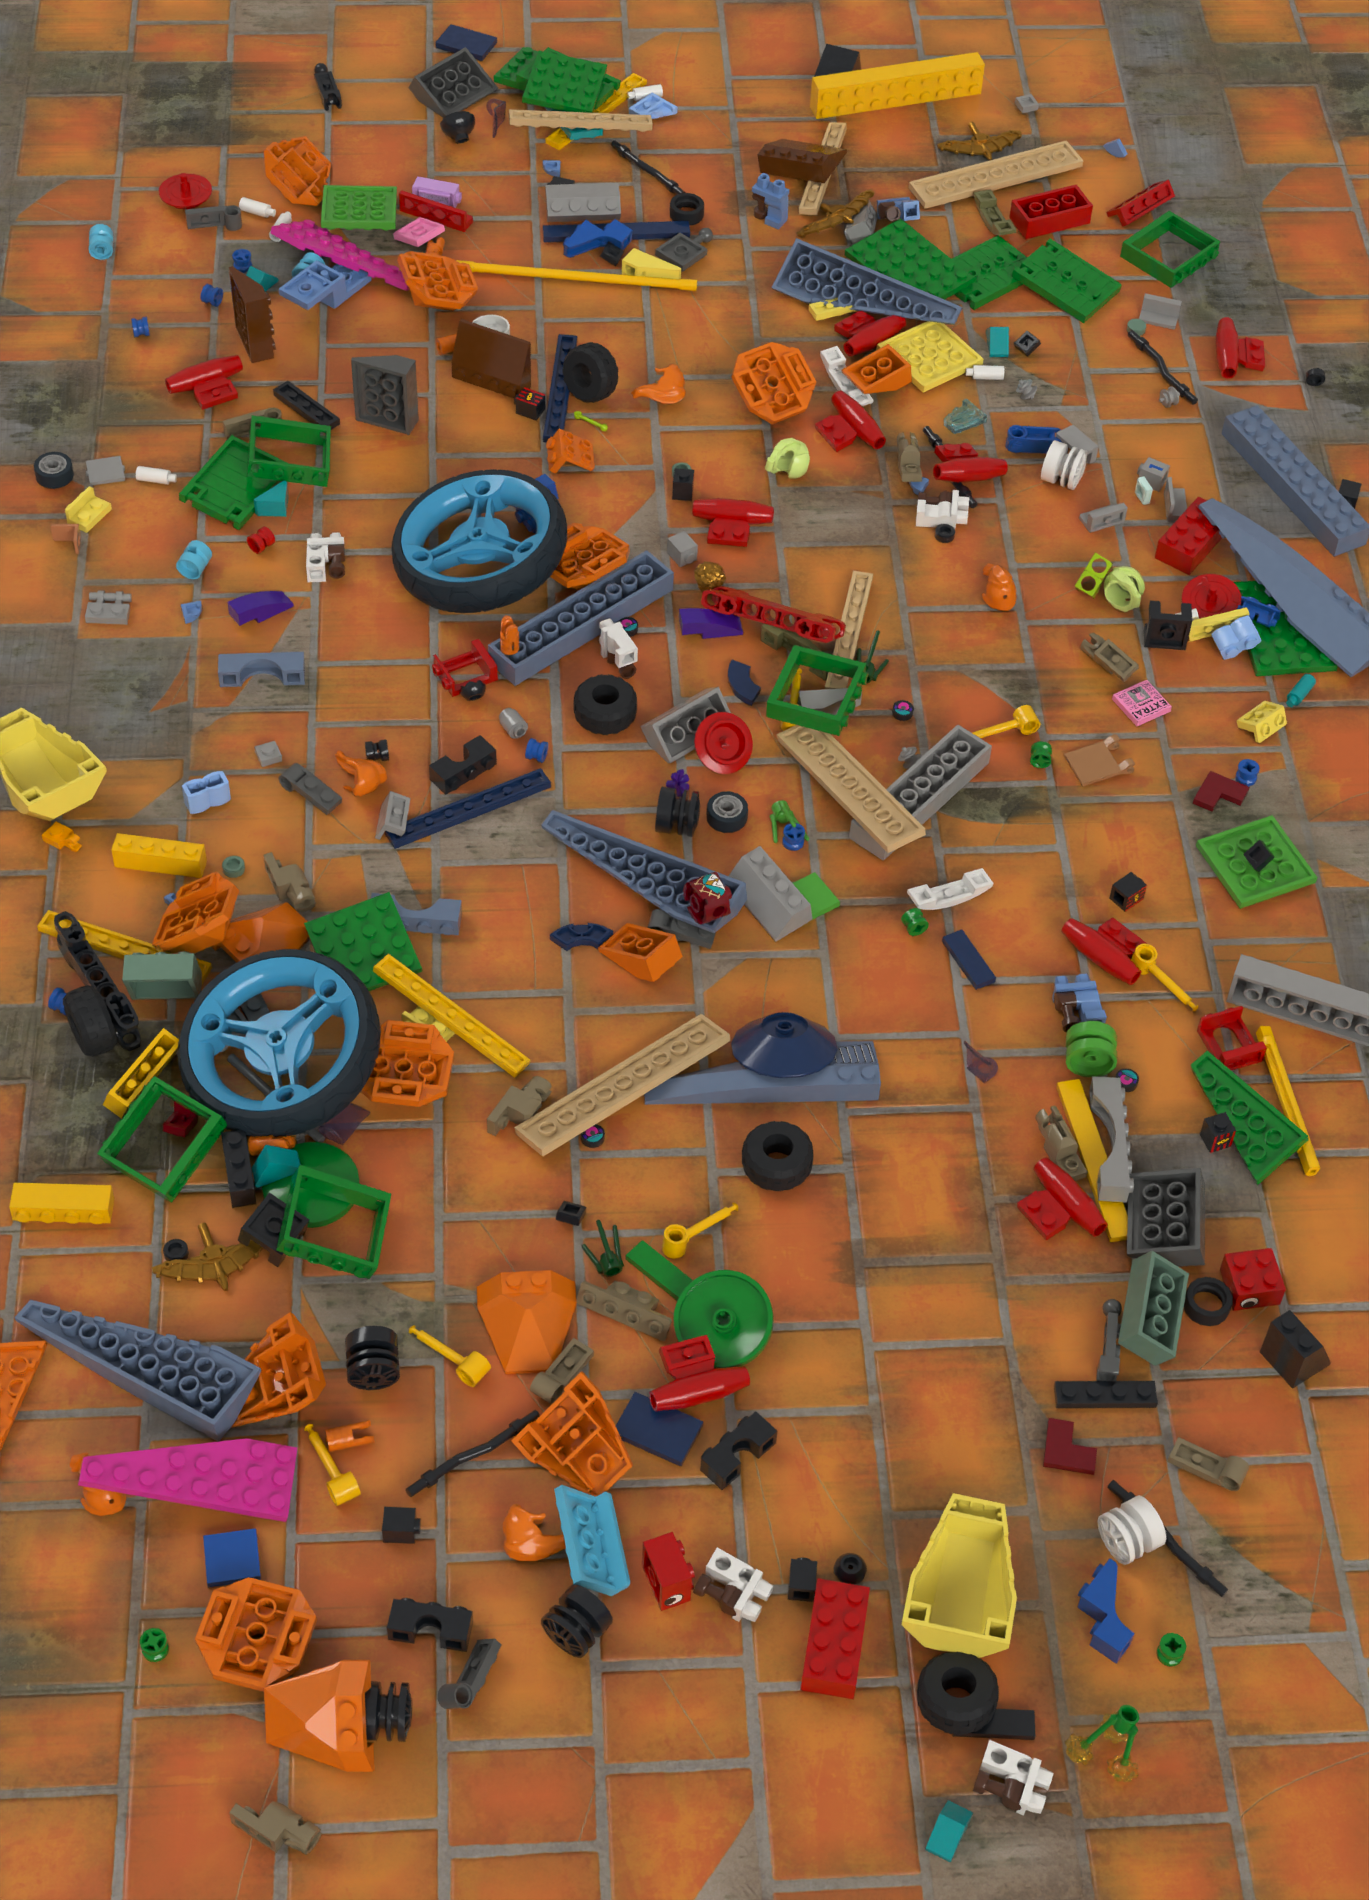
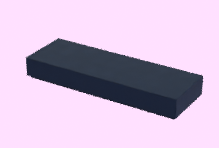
M962 929L943 936V944L975 990L996 982V976Z

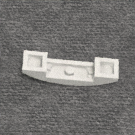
M838 346L820 351L826 371L838 391L845 392L859 402L861 406L873 403L870 394H863L842 373V369L846 368V358Z
M981 868L964 873L961 880L929 888L927 884L908 889L907 894L917 908L936 910L966 902L993 887L994 883L984 869Z

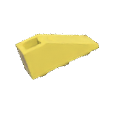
M633 248L622 259V275L681 279L680 267Z

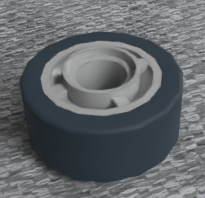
M48 452L35 460V476L41 486L55 489L61 488L72 481L74 476L72 462L66 454Z
M730 791L717 793L707 803V822L713 829L719 832L733 833L739 831L747 822L748 803L738 793Z

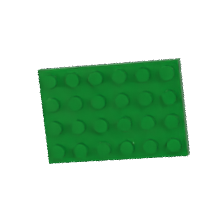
M901 218L845 249V256L851 261L944 300L974 283V277Z
M1257 581L1234 582L1240 590L1241 597H1253L1262 604L1277 605L1276 600L1265 593L1266 588L1263 584H1258ZM1284 611L1280 612V619L1275 627H1267L1257 623L1259 615H1255L1252 622L1262 641L1256 647L1247 650L1256 676L1337 671L1338 666L1287 621L1288 616Z

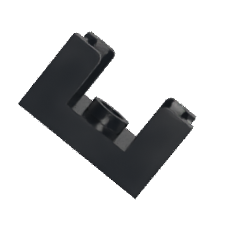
M1150 600L1149 621L1144 626V647L1186 650L1192 625V604L1182 603L1181 615L1161 613L1160 601Z
M269 1192L242 1226L238 1241L245 1246L249 1245L250 1240L254 1241L270 1252L268 1261L279 1267L286 1257L283 1252L276 1251L286 1203ZM295 1210L289 1236L300 1240L306 1232L310 1219Z

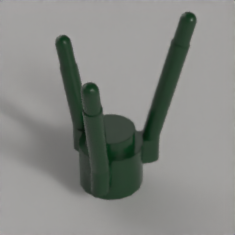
M879 630L876 631L867 659L863 662L866 663V672L869 673L866 683L876 681L880 672L889 662L886 659L876 671L874 664L871 662L880 634ZM860 648L857 650L856 661L861 662Z
M597 1220L596 1224L605 1253L600 1256V1261H598L586 1244H582V1248L596 1266L598 1274L604 1273V1276L612 1277L619 1274L624 1266L621 1258L617 1225L612 1226L615 1246L614 1254L610 1250L600 1220Z

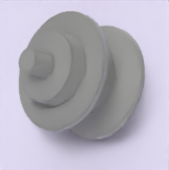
M1031 379L1019 380L1016 392H1022L1021 399L1023 400L1033 399L1037 391V386H1031L1033 382Z
M1172 386L1167 390L1162 389L1159 402L1166 408L1171 407V405H1177L1180 393Z
M902 747L898 760L905 761L903 765L905 769L910 768L922 757L921 754H915L917 751L916 747Z

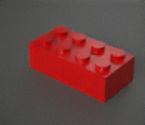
M1077 184L1012 200L1009 218L1026 240L1090 224L1093 205Z
M1198 496L1158 540L1155 559L1190 575L1211 552L1222 537L1219 534L1220 529L1217 526H1213L1198 508L1200 504L1207 500Z
M817 1579L800 1690L854 1700L870 1587Z

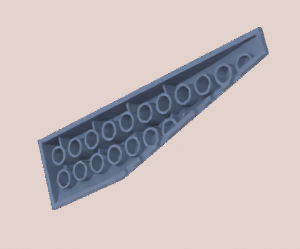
M1214 498L1199 505L1198 508L1213 526H1217L1220 529L1219 534L1223 539L1227 538L1231 543L1230 548L1234 553L1238 552L1241 556L1240 561L1258 584L1265 586V593L1276 600V607L1281 612L1284 611L1287 614V621L1350 677L1369 667V612L1302 555L1257 523Z

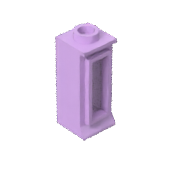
M417 176L412 186V194L454 208L462 199V192L459 191V184Z

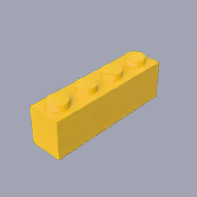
M117 833L111 849L114 867L202 878L207 863L205 845Z
M163 1028L109 1091L103 1106L122 1119L128 1112L130 1104L136 1101L142 1093L144 1085L147 1086L154 1076L157 1077L177 1054L179 1039Z
M14 1183L9 1208L13 1221L102 1224L111 1223L115 1198L112 1185Z

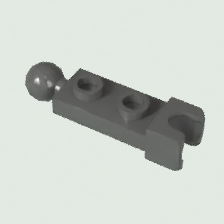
M1109 1299L1102 1307L1107 1319L1104 1328L1103 1355H1100L1097 1366L1096 1381H1116L1117 1375H1119L1120 1345H1116V1339H1119L1121 1324L1118 1323V1316L1122 1312V1307L1118 1300Z

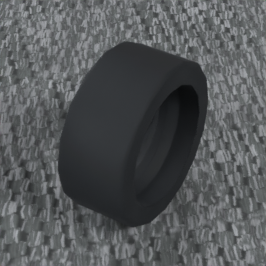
M681 193L671 199L670 218L673 221H689V226L702 221L704 217V201L701 197L691 193ZM682 207H689V208H693V209H695V210H693V211H682V210H680V208H682Z
M1211 1277L1198 1278L1191 1282L1187 1288L1184 1309L1190 1319L1200 1325H1219L1226 1320L1230 1313L1233 1296L1224 1282ZM1208 1292L1216 1295L1222 1302L1221 1309L1207 1311L1200 1308L1194 1301L1195 1294Z

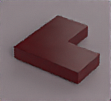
M1210 771L1194 797L1192 804L1213 812L1220 798L1241 806L1250 787Z
M1049 1418L1043 1467L1094 1475L1097 1448L1072 1444L1074 1422Z

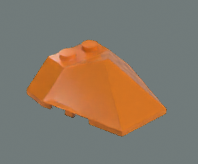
M306 136L292 138L290 141L282 140L280 143L272 142L264 150L266 177L272 185L282 192L286 199L293 204L317 206L323 200L324 185L328 184L326 180L329 177L331 162Z
M288 902L231 919L224 941L211 947L215 951L222 948L236 963L263 952L282 949L300 950L309 940L304 923L308 921Z
M552 1270L501 1272L477 1286L478 1313L486 1326V1331L492 1340L494 1350L504 1373L546 1372L561 1354L570 1322L577 1306L575 1281Z
M289 1312L266 1329V1336L259 1343L255 1342L250 1347L251 1352L244 1360L261 1368V1372L235 1423L231 1426L232 1428L296 1413L315 1401L326 1386L315 1341L293 1313Z
M581 1371L564 1388L565 1392L536 1421L527 1424L511 1441L532 1463L539 1464L549 1470V1473L559 1476L569 1482V1485L577 1490L596 1497L603 1492H607L633 1467V1463L600 1390Z
M341 1660L332 1665L312 1670L309 1673L266 1686L264 1688L266 1743L344 1771L373 1772L375 1770L374 1743H367L365 1692L371 1688L370 1660Z

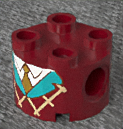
M712 872L684 884V900H689L691 905L687 909L698 924L709 923L731 913L729 899L732 898L731 890L728 886L724 887L717 872Z

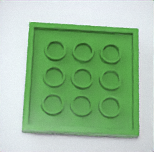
M324 185L321 228L329 230L335 228H345L346 230L382 229L385 231L396 229L397 186Z
M1273 815L1199 839L1196 843V847L1240 909L1314 884L1318 878ZM1258 840L1263 841L1275 856L1260 872L1256 871L1243 855Z

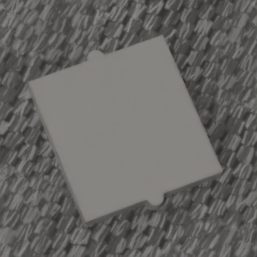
M121 456L86 461V476H89L90 486L125 481V466L122 465Z

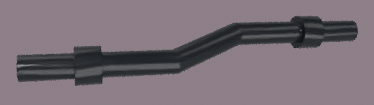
M616 140L612 141L611 146L618 151L620 156L627 158L636 166L654 176L671 193L677 195L686 193L674 180L668 179L661 172L636 157L627 146L621 145Z
M1131 330L1128 333V337L1136 343V346L1141 351H1145L1156 361L1162 377L1180 393L1181 397H1185L1192 405L1196 404L1198 398L1190 392V389L1185 384H1181L1169 373L1163 357L1149 345V342L1144 337H1140Z
M929 426L923 428V432L928 437V441L933 448L943 445L942 439ZM951 482L959 490V496L969 497V506L975 508L978 503L972 497L969 488L961 482Z
M534 1410L522 1419L517 1418L509 1424V1428L488 1442L453 1456L434 1470L429 1469L420 1476L421 1479L405 1489L406 1493L412 1497L424 1488L432 1487L438 1483L440 1477L458 1465L489 1453L513 1436H516L527 1424L536 1421L540 1414Z
M1112 1480L1107 1486L1109 1490L1122 1500L1121 1504L1136 1496L1132 1492L1128 1493L1115 1480ZM1164 1526L1166 1531L1165 1544L1172 1554L1197 1575L1196 1578L1203 1585L1207 1584L1223 1597L1229 1589L1213 1576L1214 1573L1207 1566H1201L1184 1551Z

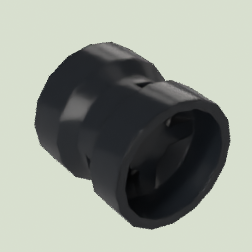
M386 739L379 740L377 743L372 741L365 742L367 759L389 761Z

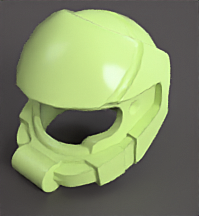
M793 438L780 440L771 456L767 458L765 469L773 474L778 471H785L789 475V479L800 478L807 472L810 462L806 444Z
M1114 567L1104 581L1106 599L1115 609L1124 612L1140 607L1141 595L1145 591L1144 579L1141 574L1132 567Z

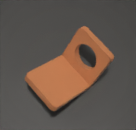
M51 524L53 540L73 541L75 553L79 554L81 544L79 524Z

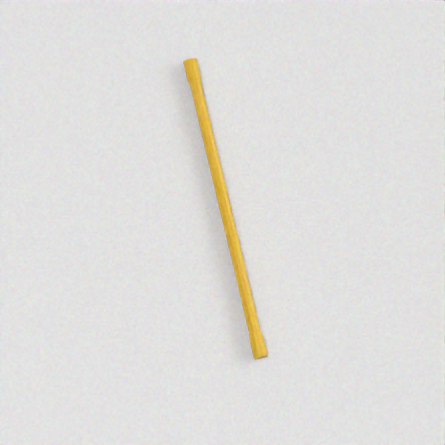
M456 260L459 263L469 264L472 273L480 272L697 291V280L668 279Z

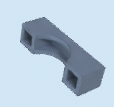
M304 652L219 654L218 677L220 687H241L246 679L256 674L274 675L281 680L283 685H305Z
M372 893L371 898H374L382 894ZM391 895L406 931L459 935L462 918L461 900L439 898L430 908L414 911L402 907L396 901L395 896Z

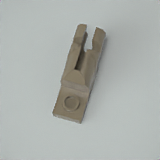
M904 432L899 433L897 436V451L902 482H922L921 457L917 438L914 433L910 432L911 443L908 445Z
M1091 633L1089 636L1091 637L1090 641L1092 644L1086 639L1081 643L1080 648L1084 653L1110 674L1114 673L1123 682L1139 668V665L1109 639L1105 641L1101 636Z
M272 852L264 854L265 869L279 900L289 898L295 909L300 912L308 911L315 907V896L311 888H309V882L301 868L297 864L282 867L280 860H275Z
M534 1076L521 1090L511 1085L487 1118V1132L496 1136L500 1129H505L509 1120L519 1125L534 1116L538 1109L542 1107L541 1102H545L552 1092L550 1091L551 1083L542 1077Z
M1051 1106L1050 1110L1052 1113L1049 1116L1044 1109L1040 1110L1036 1114L1035 1119L1039 1130L1045 1138L1043 1148L1050 1160L1070 1174L1075 1181L1085 1178L1087 1170L1077 1155L1078 1144L1065 1120H1063L1061 1113L1056 1106Z
M272 1801L260 1817L252 1808L248 1806L243 1808L237 1803L229 1812L232 1824L276 1853L284 1843L307 1855L321 1838L320 1828L310 1821L303 1825V1817L278 1802Z

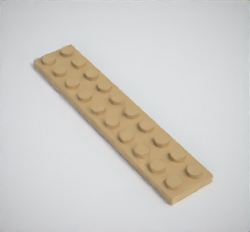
M1066 140L909 182L908 188L926 209L974 196V192L990 189L995 191L1083 167L1084 161Z
M799 725L777 734L778 742L887 853L926 835L925 828L831 734Z
M700 1014L514 1127L516 1135L541 1156H545L730 1042V1035L703 1014Z

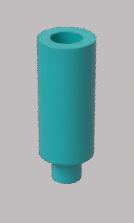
M1304 674L1289 692L1286 701L1288 707L1299 705L1315 686L1316 679L1311 674Z

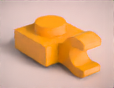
M57 821L42 834L44 842L59 850L66 846L70 850L77 852L82 847L80 843H77L80 837L74 834L72 829Z

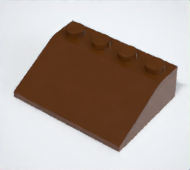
M780 139L765 144L757 156L760 173L825 183L846 155L847 149Z
M231 266L229 267L235 328L251 363L273 359V350H276V346L272 338L274 328L272 323H270V320H273L272 312L269 308V305H271L270 295L265 293L262 285Z
M460 319L451 362L453 378L514 399L524 387L531 388V342Z

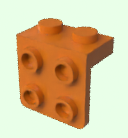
M558 429L553 437L548 439L546 448L549 471L556 474L566 461L589 471H593L595 468L593 445L587 439H582L562 429Z

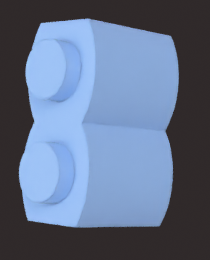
M1249 615L1240 617L1230 625L1223 626L1211 634L1224 660L1234 658L1242 650L1252 649L1262 641Z
M223 771L212 772L202 779H193L182 785L184 803L190 814L201 813L210 808V806H220L231 800L229 781Z

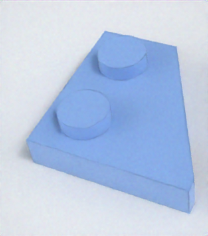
M654 93L649 94L629 108V114L651 115L652 119L673 115L678 111L677 106Z

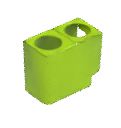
M1094 553L1075 584V588L1094 599L1105 578L1110 573L1113 563ZM1098 558L1103 559L1107 565L1102 573H1097L1092 569L1093 561ZM1086 576L1093 577L1096 582L1095 587L1089 591L1084 590L1081 586V581Z

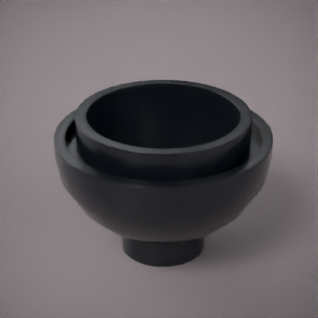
M468 111L454 112L442 119L440 127L447 136L455 139V143H465L469 141L468 135L474 129L475 116Z

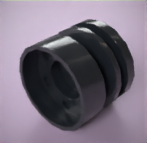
M662 786L657 805L655 831L670 834L675 824L677 825L678 835H682L684 826H687V836L693 837L700 817L699 791H693L691 800H688V790H684L681 799H678L676 788Z
M364 1326L353 1330L346 1336L347 1382L351 1386L363 1390H379L390 1387L400 1378L398 1338L392 1329L383 1326Z
M575 1584L569 1586L559 1598V1605H553L549 1612L541 1618V1625L549 1638L566 1653L577 1658L585 1656L588 1648L595 1644L594 1637L602 1636L613 1623L612 1615L605 1604L588 1589Z
M371 1681V1688L365 1692L367 1741H377L380 1728H385L387 1741H392L394 1729H398V1741L406 1742L409 1727H411L413 1708L409 1683L402 1682L400 1695H396V1683L391 1682L388 1694L385 1695L382 1694L381 1682Z

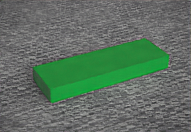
M643 1240L626 1254V1260L677 1301L683 1290L693 1281Z

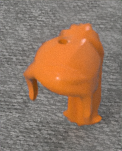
M670 364L666 368H655L656 372H664L657 384L642 385L631 392L634 399L648 397L661 404H674L685 397V379L679 366Z
M986 564L983 569V575L989 578L986 585V594H981L983 600L993 609L1000 611L1011 610L1016 604L1017 597L1012 575L999 564Z
M337 751L335 754L337 763L345 771L354 775L355 787L343 786L344 789L352 792L354 796L362 797L372 793L388 778L385 768L377 761L346 757L342 751Z
M81 1453L71 1457L69 1466L72 1468V1472L80 1474L83 1457H87L88 1453ZM81 1486L84 1498L82 1497L80 1502L91 1514L98 1516L113 1515L122 1511L125 1506L126 1494Z
M513 1504L509 1507L502 1524L506 1538L503 1546L505 1553L510 1558L518 1561H537L566 1549L564 1535L542 1534L537 1525L542 1524L546 1514L529 1513L519 1504Z

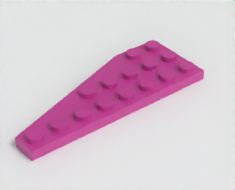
M305 219L302 222L281 223L271 228V234L300 250L305 251L308 248L320 257H331V262L357 272L362 269L367 271L368 276L372 278H385V283L406 291L409 290L398 267L386 264L383 259L370 255L369 251L357 248L354 243L342 240L343 238L339 235L331 234L328 229L315 225L314 221Z
M245 1438L83 1457L78 1485L286 1522L289 1514L297 1447Z

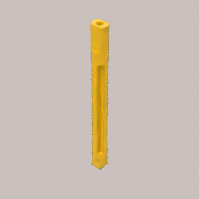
M1260 1026L1256 1031L1258 1041H1263L1267 1047L1264 1058L1284 1115L1308 1135L1271 1027ZM1308 1135L1309 1140L1297 1150L1305 1175L1314 1176L1320 1170V1165Z

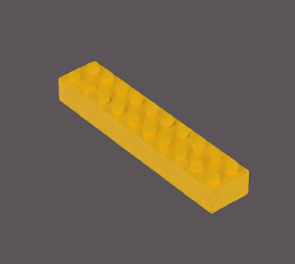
M975 52L812 77L810 108L815 118L821 119L981 94L985 63L979 53Z

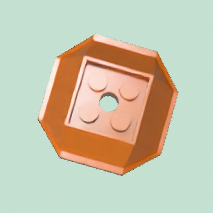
M414 251L399 254L397 261L415 306L450 311L461 310L478 290L469 264L459 263L446 256Z
M774 342L739 354L731 376L748 410L772 425L805 412L817 383L798 348H789Z
M572 523L567 526V543L560 563L550 577L566 588L572 587L579 591L625 564L630 553L629 544L603 528L594 526L583 527L582 524Z
M213 872L180 887L175 895L176 899L168 906L162 916L152 946L161 952L166 951L178 954L185 951L195 954L223 942L235 909V902L239 893L238 888L217 872Z
M387 1020L380 1026L378 1057L361 1093L372 1102L415 1107L427 1106L431 1102L447 1096L454 1062V1051L440 1035L435 1025Z
M248 1577L227 1587L223 1586L213 1590L195 1641L213 1679L264 1692L266 1686L281 1682L300 1670L317 1622V1617L300 1590ZM255 1634H263V1637L260 1639H252V1636Z

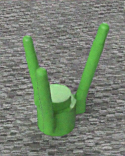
M784 800L775 802L771 807L773 814L769 817L772 822L774 843L778 842L777 821L780 823L789 821L792 827H796V823L800 824L795 818L793 811L790 810L788 803ZM805 832V837H804V839H805L806 841H809V837L807 836V834H806V832Z

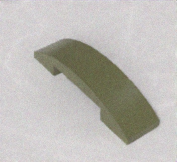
M991 189L974 192V199L980 216L994 235L1000 236L1016 233V228L1011 220H1005L998 209L997 198Z
M768 624L762 625L761 641L775 650L783 646L791 651L793 646L797 645L822 652L810 640L799 636L795 632ZM809 667L810 672L825 681L827 680V671Z

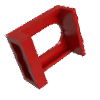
M479 638L471 641V651L442 662L436 654L433 655L434 664L432 665V671L436 677L439 676L444 690H448L452 697L460 695L461 686H465L470 681L476 683L478 680H481L483 684H489L498 680L497 664ZM477 663L484 675L460 684H455V681L449 674L452 671Z
M1243 1006L1227 1008L1215 1014H1206L1200 1018L1197 1029L1207 1050L1230 1070L1263 1062L1267 1049L1263 1041L1257 1043L1254 1041L1241 1018ZM1222 1027L1230 1029L1242 1047L1222 1052L1214 1038L1213 1032Z

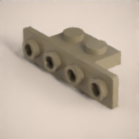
M586 1281L581 1283L576 1300L577 1304L661 1341L667 1339L672 1319L654 1311L657 1308L659 1299L652 1297L648 1292L636 1290L625 1282L614 1281L606 1290Z

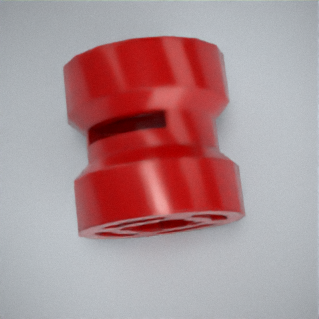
M265 526L258 529L256 534L253 533L247 537L248 546L256 554H260L265 550L266 546L270 547L275 543L274 534Z

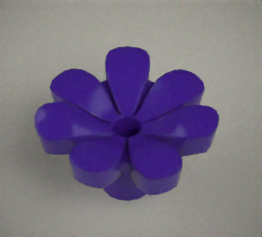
M680 769L671 774L672 780L666 782V787L677 789V797H682L684 790H689V784L686 783L689 781V776L684 774L683 769Z

